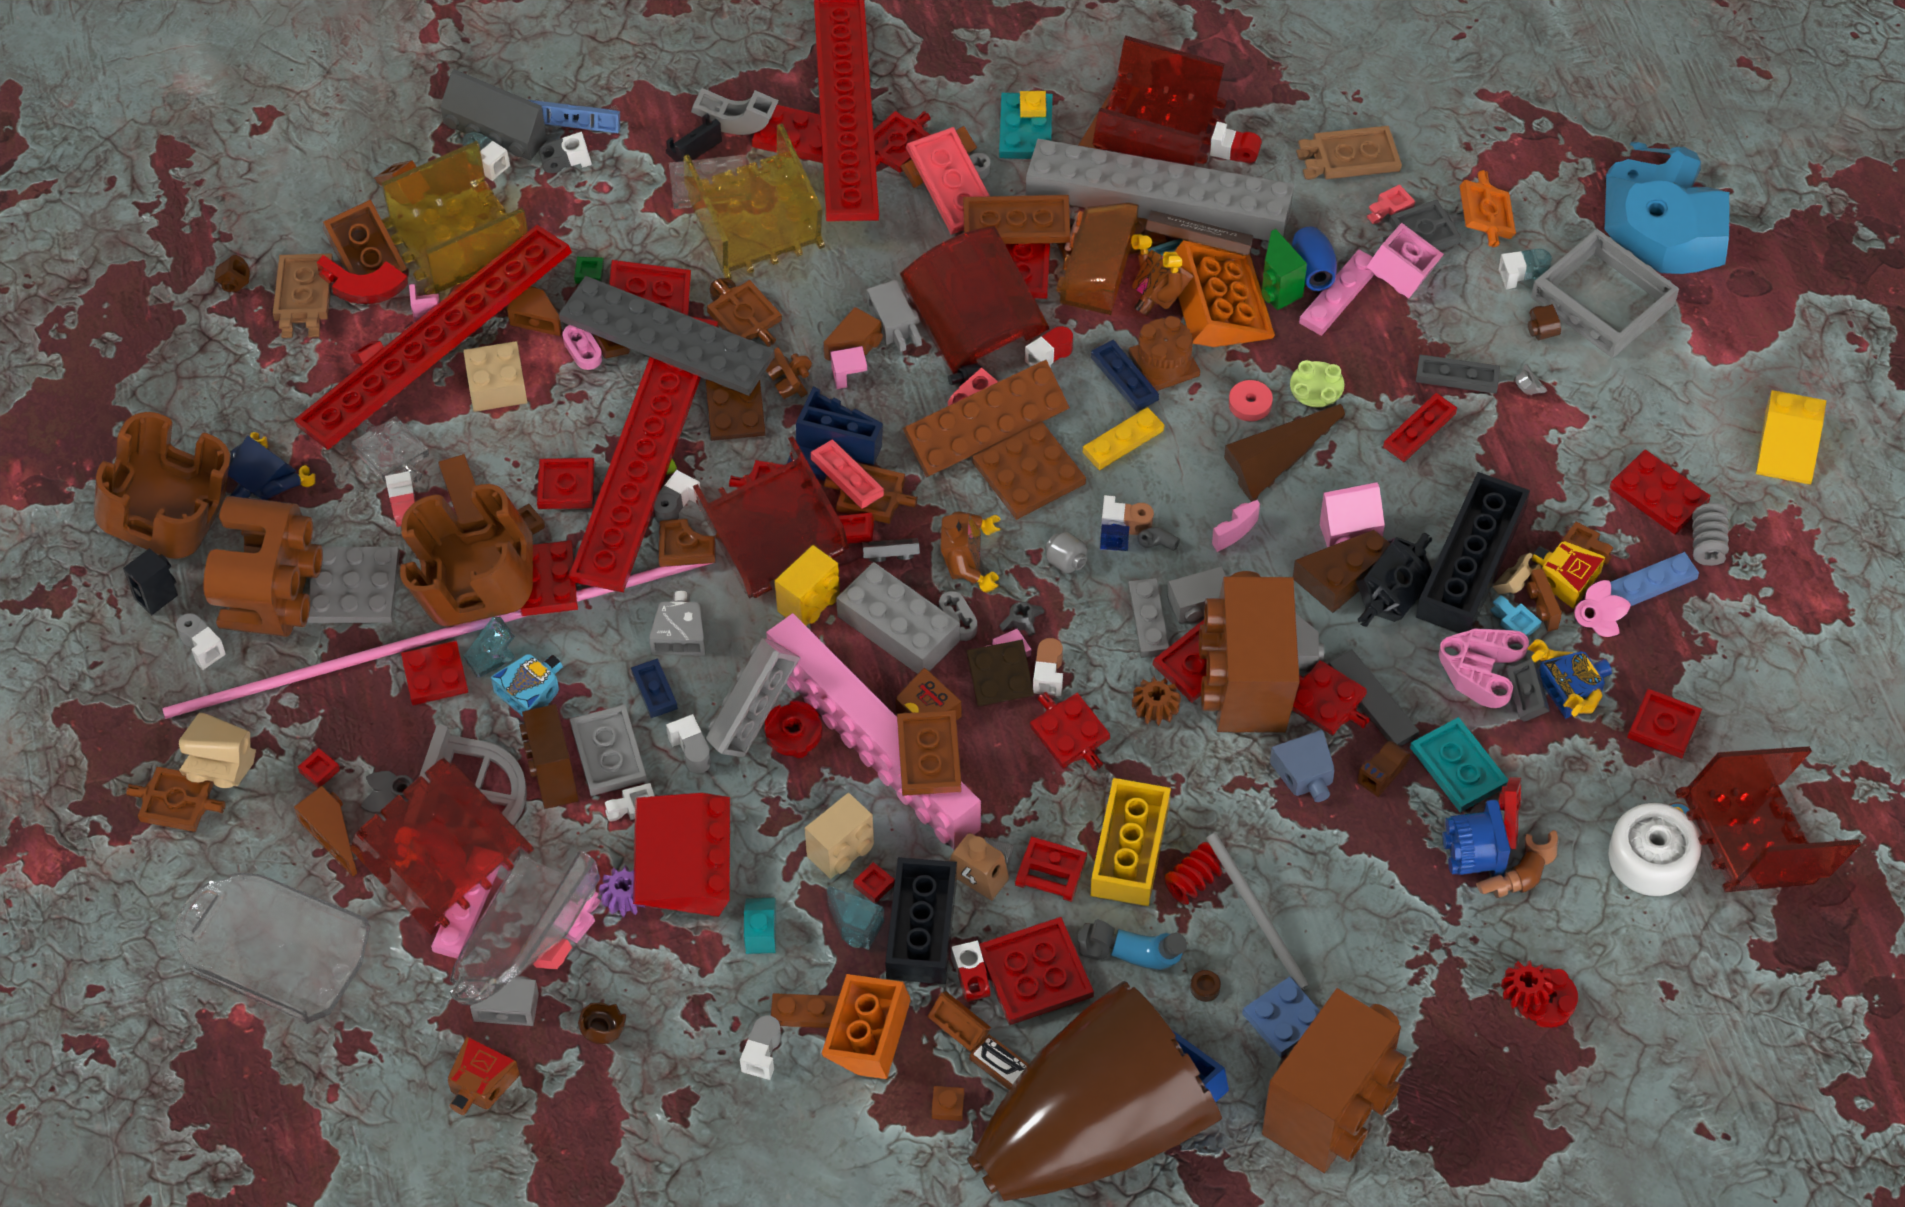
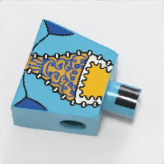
M527 654L491 677L494 693L523 717L522 711L547 706L558 694L559 686L555 674L563 666L554 655L549 656L540 663L532 655Z

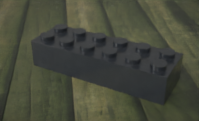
M1477 472L1420 596L1416 618L1457 633L1474 628L1526 511L1530 490Z

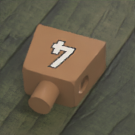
M968 833L951 854L949 861L957 862V880L991 901L1009 880L1003 853L986 843L982 837Z

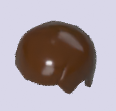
M590 1003L581 1010L578 1021L579 1030L587 1040L597 1045L610 1044L620 1037L625 1027L626 1014L620 1013L617 1004Z

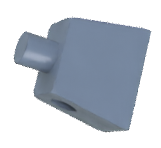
M1323 730L1271 748L1270 763L1294 795L1299 796L1310 792L1315 802H1322L1330 796L1327 786L1333 783L1335 770Z

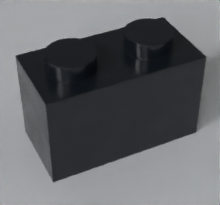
M149 548L126 565L123 570L134 600L152 616L176 598L178 594L174 585L177 582L169 571L171 564L162 554L157 555Z

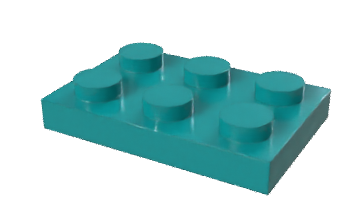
M1001 93L999 158L1032 159L1038 139L1051 141L1053 94H1046V117H1020V93Z
M1459 717L1411 742L1410 749L1460 813L1501 791L1502 786H1507L1508 778Z

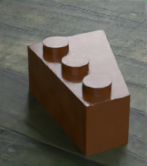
M1371 530L1296 559L1294 562L1293 579L1333 613L1359 592L1356 582L1367 575L1390 543L1375 530Z
M556 704L522 711L524 723L519 724L522 741L528 740L523 742L527 759L532 758L528 760L531 777L537 776L544 809L578 802L570 757Z

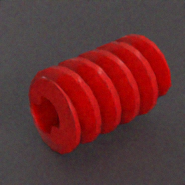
M1202 842L1198 845L1197 849L1190 853L1189 857H1185L1181 864H1177L1173 871L1165 875V884L1177 901L1188 905L1190 903L1187 896L1192 899L1198 897L1196 889L1203 892L1206 889L1204 882L1212 884L1214 882L1213 875L1220 877L1222 875L1221 868L1224 869L1210 844Z

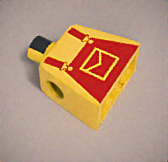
M1566 541L1561 542L1553 553L1539 546L1532 557V561L1543 566L1542 568L1553 594L1573 609L1586 594L1587 589L1601 574L1605 557Z

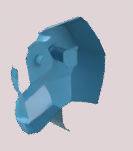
M1631 142L1630 145L1635 150L1658 152L1670 155L1671 157L1666 163L1660 165L1627 159L1622 162H1616L1611 166L1605 177V231L1620 246L1631 251L1635 257L1660 273L1686 274L1725 265L1729 241L1730 192L1711 187H1693L1701 170V160L1696 152L1686 147L1659 149L1648 148L1644 143Z

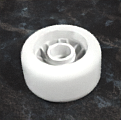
M1662 803L1641 804L1625 812L1617 821L1609 843L1608 856L1610 866L1616 877L1626 887L1637 893L1648 896L1672 894L1682 889L1693 877L1701 856V837L1694 822L1679 809Z

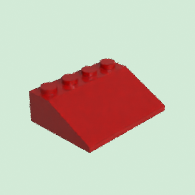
M708 793L637 797L635 800L633 904L719 917L730 901V797Z

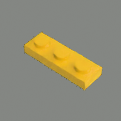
M1147 407L1084 445L1083 454L1098 470H1101L1164 431V424Z

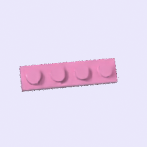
M1358 249L1338 272L1333 285L1323 290L1300 316L1299 323L1322 336L1374 276V273L1367 268L1373 257Z
M474 846L464 869L471 877V881L461 889L456 888L432 943L433 952L461 960L503 861L501 853Z

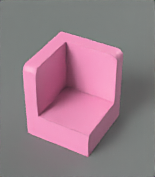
M415 284L409 285L411 308L414 322H416L440 303L439 294L417 296Z
M862 346L831 352V368L836 389L847 388V374L867 371V363Z

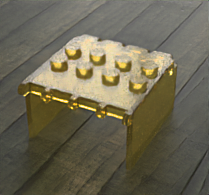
M783 124L777 125L778 155L760 160L761 168H758L756 162L736 168L737 176H734L732 170L711 176L713 184H710L707 178L700 180L690 156H684V184L688 191V198L724 278L731 280L730 272L743 267L746 268L748 273L754 272L752 264L769 258L773 265L778 264V255L793 250L797 257L803 255L801 247L816 243L819 249L825 248L821 237L822 207Z
M477 141L382 182L388 217L382 219V222L386 229L393 227L396 231V234L391 236L394 245L403 242L408 251L402 255L403 261L409 263L414 260L420 268L413 273L414 278L417 281L426 278L430 285L424 289L425 295L438 294L470 279L528 232L524 210L520 208L511 213H505V209L487 182L482 180L485 178L480 147Z

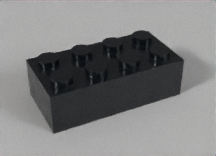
M898 857L885 961L886 980L946 984L957 886V862Z

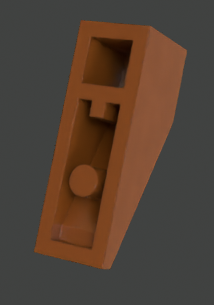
M321 786L294 806L298 821L353 877L357 874V869L341 810L343 803L334 792L329 794Z

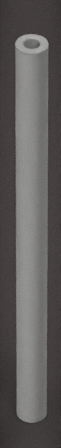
M1216 832L1209 835L1206 840L1287 972L1301 990L1305 989L1310 984Z

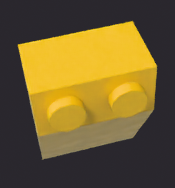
M1771 390L1765 410L1756 469L1757 475L1811 485L1827 400Z

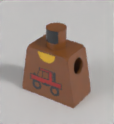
M923 668L896 698L897 714L955 710L956 720L962 717V701L926 668Z

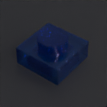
M1102 524L1100 549L1128 551L1130 526Z

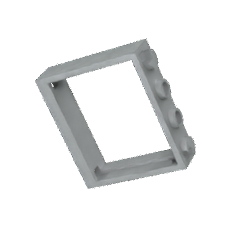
M1596 229L1534 281L1531 298L1541 306L1553 304L1561 321L1613 359L1675 305L1679 288L1672 284L1670 280L1657 273L1650 265L1635 257L1631 251L1624 249L1611 237ZM1594 254L1657 300L1620 333L1556 287Z

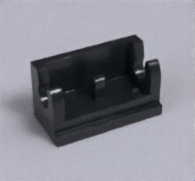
M708 113L702 117L703 124L675 143L672 137L666 141V154L682 168L722 142L721 124L717 119L711 123Z

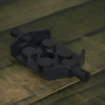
M1422 533L1415 544L1398 537L1388 540L1390 545L1367 575L1356 582L1366 606L1365 611L1357 619L1359 623L1362 622L1360 625L1367 627L1374 616L1393 622L1401 620L1423 592L1432 572L1426 556L1427 552L1425 551L1432 542V537H1429V534ZM1397 571L1404 575V584L1397 580Z

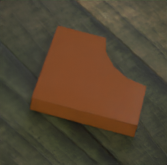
M687 519L660 521V567L716 563L715 536H704L695 532L689 526Z

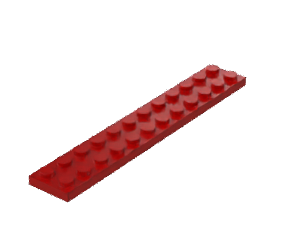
M814 0L826 221H879L864 0Z
M539 225L534 226L296 417L294 422L297 427L329 450L526 289L541 279L547 272L562 262L572 253L570 246Z
M692 317L719 328L718 321ZM649 357L569 574L571 581L624 593L653 513L657 495L662 488L699 385L700 376Z

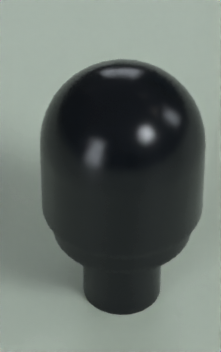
M977 363L962 366L958 369L957 373L948 375V382L950 385L959 383L962 385L983 367Z

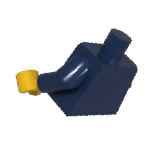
M252 432L250 436L247 435L243 443L231 451L228 476L239 484L230 496L249 498L253 493L262 500H268L300 484L304 487L313 486L315 484V474L309 475L310 468L308 466L300 467L299 474L295 473L296 469L267 449L268 442L266 436L260 439L259 433Z

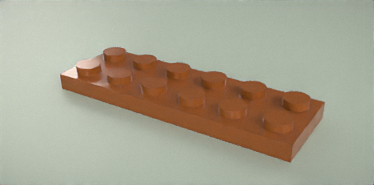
M1043 360L902 429L927 478L1070 407L1047 360Z

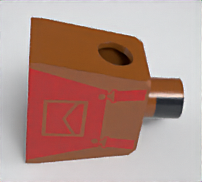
M466 1037L448 1076L450 1091L456 1095L449 1105L450 1108L460 1115H465L472 1104L483 1109H489L520 1075L517 1062Z

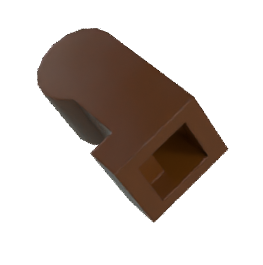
M1392 740L1388 741L1379 753L1360 767L1357 783L1379 797L1406 766L1410 759V753ZM1368 777L1374 782H1376V785L1372 784L1369 781Z

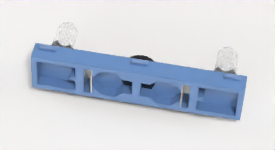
M541 96L536 97L535 100H529L542 106L544 124L611 133H619L620 109L616 105L611 106L610 109L545 102Z

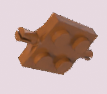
M721 278L713 283V287L721 295L717 300L707 305V313L715 321H718V325L723 330L748 340L760 337L767 347L776 342V338L771 335L768 329L782 321V314L751 280L733 288H729Z
M858 463L884 488V496L863 509L831 478L827 476L825 479V487L840 490V497L836 505L837 512L845 514L872 512L875 521L890 524L894 511L900 504L913 508L917 505V496L902 494L906 480L904 473Z
M156 767L153 778L145 787L129 784V788L126 791L127 796L142 798V806L138 814L140 822L196 832L201 816L206 810L223 813V809H225V801L209 799L214 784L213 781L191 782L180 771Z

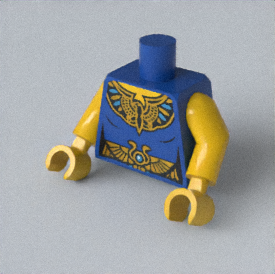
M1536 639L1527 649L1534 652L1531 656L1534 662L1542 661L1539 671L1543 687L1564 718H1569L1572 715L1576 717L1578 714L1593 713L1602 699V691L1605 684L1603 678L1612 674L1609 662L1603 659L1593 664L1585 652L1555 651L1549 649L1544 641Z

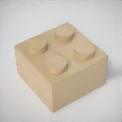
M517 341L463 350L474 412L527 403Z
M848 792L805 827L807 857L830 879L838 873H844L857 857L866 855L872 849L874 844L873 815Z

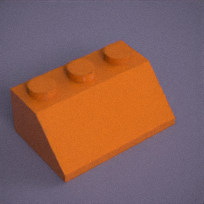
M846 974L821 1053L822 1056L857 1075L887 1079L911 1002L904 982Z

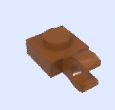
M1578 522L1573 524L1562 539V542L1566 541L1604 556L1603 565L1605 566L1612 558L1609 554L1612 552L1613 547L1599 541L1600 533Z

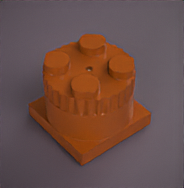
M1168 316L1165 319H1155L1143 325L1138 345L1130 347L1128 354L1135 366L1156 391L1200 376V369L1192 357V333H1190V329L1181 323L1179 318Z

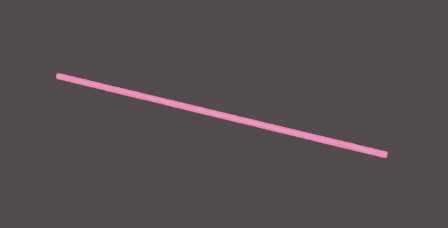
M713 563L658 567L630 575L626 588ZM593 586L577 590V601H583L614 591ZM521 609L516 612L453 625L162 708L165 719L526 616H522Z

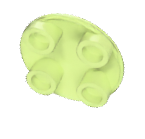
M1302 361L1290 380L1293 396L1302 404L1310 407H1325L1333 404L1341 397L1345 386L1340 367L1320 361Z

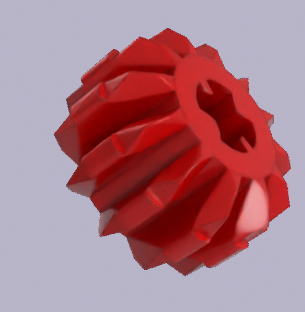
M1531 960L1527 962L1526 966L1517 961L1514 969L1508 967L1505 971V977L1501 981V989L1504 990V1000H1511L1510 1005L1512 1009L1518 1005L1522 1006L1523 1013L1527 1012L1528 1007L1537 1012L1541 1005L1546 1006L1550 1000L1549 995L1553 993L1554 989L1553 984L1550 983L1551 973H1543L1544 967L1542 964L1536 968L1532 967Z

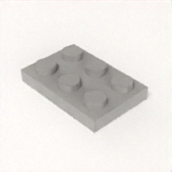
M626 705L570 719V725L591 796L647 782Z

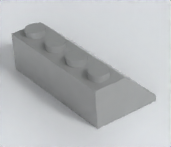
M762 638L761 641L755 644L751 651L752 657L737 675V684L733 691L729 692L724 698L720 714L709 725V733L706 739L721 754L745 757L800 659L799 656L773 640Z

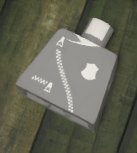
M676 591L673 594V602L659 603L649 637L651 655L705 656L700 604L690 602V594L688 592Z

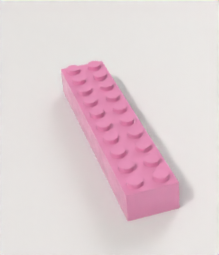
M793 613L766 632L767 639L773 640L800 657L786 682L788 687L794 693L799 692L803 696L805 703L816 709L822 716L826 726L831 730L835 729L840 734L844 744L848 748L853 747L859 753L862 762L867 767L872 766L878 772V776L883 784L886 786L890 785L896 791L900 801L905 805L909 804L915 810L918 819L923 824L928 823L934 829L935 835L943 844L948 843L955 850L968 833L975 835L981 830V800L962 781V792L902 796L897 717Z

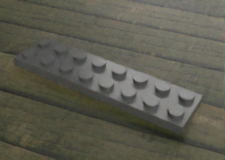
M588 276L584 277L559 313L560 321L748 396H750L775 357L774 349Z

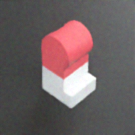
M410 471L385 476L397 527H401L405 512L416 502Z

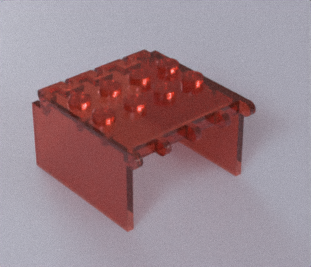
M1125 35L1118 73L1121 74H1118L1106 109L1099 108L1092 145L1101 150L1195 166L1196 162L1201 164L1207 163L1208 155L1201 153L1200 149L1202 143L1211 145L1213 135L1206 133L1208 125L1216 126L1217 122L1221 121L1218 115L1212 114L1214 107L1223 109L1226 106V100L1217 97L1225 63Z
M793 436L788 438L792 451L790 452L792 461L777 469L773 462L767 464L771 471L770 473L754 481H751L747 474L743 476L746 485L728 494L724 487L718 489L721 497L710 503L705 499L698 484L693 486L697 498L696 503L749 599L752 597L757 598L771 591L772 588L769 581L773 580L775 583V580L812 545L832 559L844 554V550L849 548L844 526Z
M1810 746L1718 752L1687 787H1680L1675 790L1676 797L1684 798L1690 809L1686 812L1688 820H1695L1703 834L1698 837L1700 844L1708 845L1715 858L1710 863L1713 870L1720 869L1726 880L1722 885L1724 892L1814 885L1820 878L1830 877L1861 845L1859 839L1809 843L1803 831H1798L1801 827L1791 808L1785 807L1788 802L1779 785H1782L1812 752Z
M445 758L437 761L425 772L426 777L431 781L430 783L420 776L402 791L409 800L408 802L398 795L380 810L387 820L384 821L379 815L375 814L361 826L354 835L350 849L430 935L436 931L439 923L444 928L450 924V921L444 914L456 903L464 910L470 907L469 902L464 896L474 887L480 884L487 891L492 887L491 882L486 877L498 866L502 865L507 871H511L514 868L513 863L518 859L522 849L528 854L534 850L533 846L454 763L450 764Z

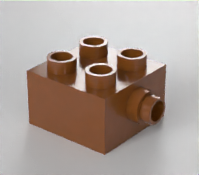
M1240 571L1230 577H1223L1219 598L1205 599L1204 625H1200L1199 656L1200 659H1207V676H1203L1201 682L1202 711H1216L1217 732L1286 733L1299 685L1293 577H1261L1253 571Z
M1336 988L1271 1078L1262 1135L1324 1174L1337 1155L1350 1162L1366 1139L1368 1130L1363 1125L1371 1111L1373 1110L1382 1116L1388 1110L1400 1089L1401 1084L1395 1080L1401 1072L1407 1057L1396 1050L1401 1029L1396 1015L1388 1008L1379 1004H1372L1368 1007Z

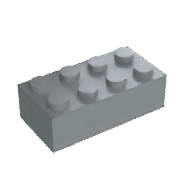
M875 562L836 598L837 616L917 674L923 668L930 671L960 641V623Z

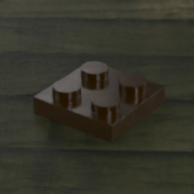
M1023 639L966 651L977 707L1034 696Z

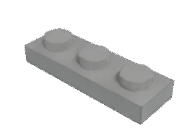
M1157 578L1129 581L1128 589L1141 658L1158 656L1169 647Z

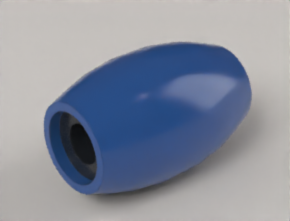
M1309 226L1298 230L1293 237L1292 247L1307 263L1305 285L1314 291L1328 289L1335 282L1337 273V260L1332 244L1324 233L1316 227Z

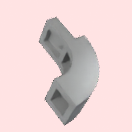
M701 88L691 113L700 117L708 113L710 121L717 119L720 122L721 132L746 135L756 133L768 124L779 100L755 90L750 99L734 101Z

